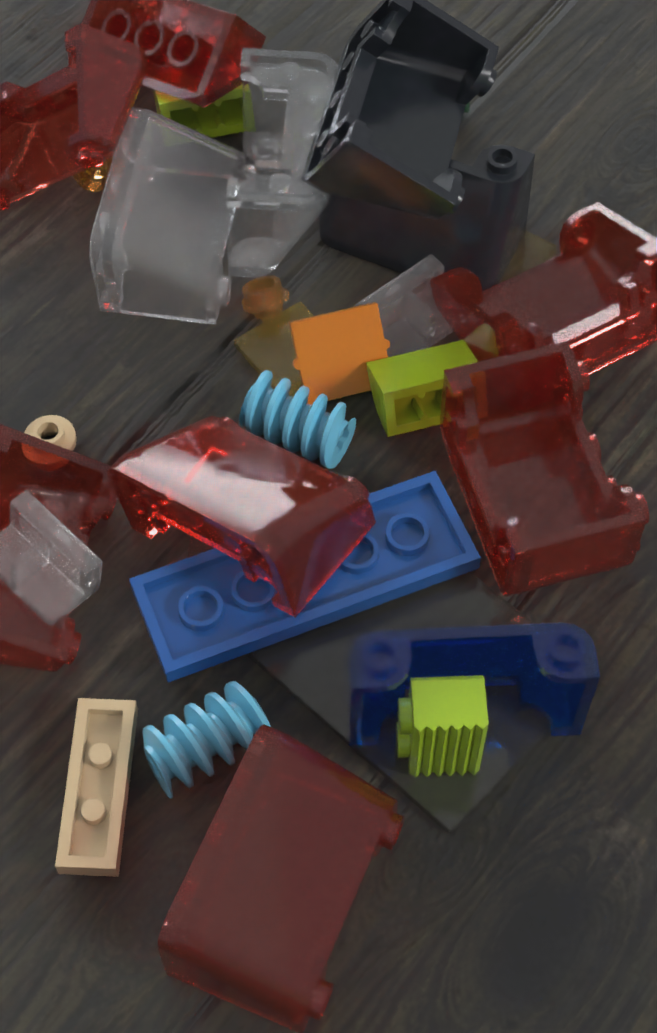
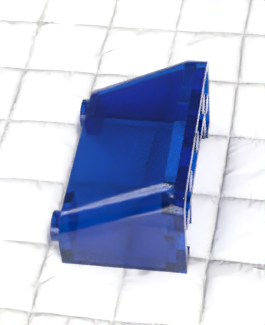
M542 622L383 629L361 632L352 638L346 648L345 655L350 746L379 744L380 729L385 721L393 715L398 717V698H406L405 690L410 688V678L476 675L484 676L485 686L517 685L519 710L530 711L533 708L541 712L550 722L551 736L580 735L600 679L597 652L593 639L584 629L574 624Z

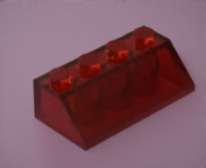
M91 0L67 59L84 67L205 108L249 80L266 36L235 14L189 0Z

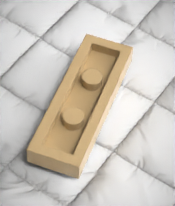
M78 698L55 862L58 874L119 877L138 716L136 700Z

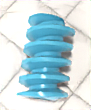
M269 370L263 371L246 394L239 415L240 426H246V431L255 437L264 434L265 440L273 445L282 442L283 448L291 453L301 449L302 456L309 461L320 457L321 465L327 469L335 468L346 453L356 429L355 417L350 421L345 420L346 403L339 402L331 413L326 412L327 395L320 394L313 404L310 405L308 404L310 391L308 387L303 385L293 397L289 396L291 388L290 379L286 377L281 379L275 389L271 388L273 373Z
M230 681L225 685V700L216 692L206 694L204 698L205 712L195 703L185 705V724L174 714L165 716L163 719L165 736L153 725L143 728L144 752L147 761L162 790L170 799L173 798L172 778L177 777L184 785L191 788L194 786L192 774L194 766L197 765L211 777L215 775L212 757L216 754L231 766L235 764L233 745L240 744L251 755L256 752L253 734L259 732L269 743L274 742L273 730L256 699L236 681Z

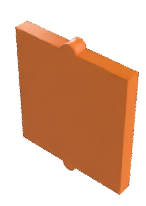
M368 303L289 322L296 355L292 365L295 369L299 370L302 386L304 385L310 390L308 404L312 405L322 393L327 395L329 401L371 391L366 362L388 358L386 349L390 347V341L384 338L378 303Z

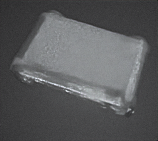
M243 48L242 50L243 154L249 162L255 165V170L252 176L241 183H238V178L228 177L226 218L229 276L254 278L270 274L329 204L331 194L321 192L302 181L303 170L338 67L335 60L326 54Z
M132 107L128 109L90 238V265L100 311L216 325L220 305L228 306L231 295V276L224 275L223 257L236 203L244 202L247 193L254 194L256 189L257 165L250 164L248 154L152 110Z

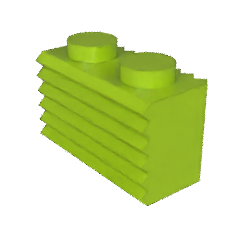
M484 676L410 678L409 698H398L396 745L398 758H408L409 773L416 778L422 773L428 777L433 772L440 777L443 772H446L451 777L456 771L461 776L467 771L474 776L479 771L489 724Z

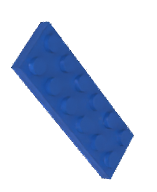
M432 471L129 579V582L169 683L479 569L481 557L436 471Z

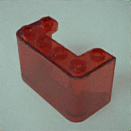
M568 341L444 370L440 411L443 441L498 587L506 597L631 565L636 552L640 550V539L645 524L649 522V510L641 492L634 493L628 484L617 485L612 475L606 476L600 462L601 449L599 441L593 432H587L582 421L583 392L589 390V374L585 363L581 359H575Z

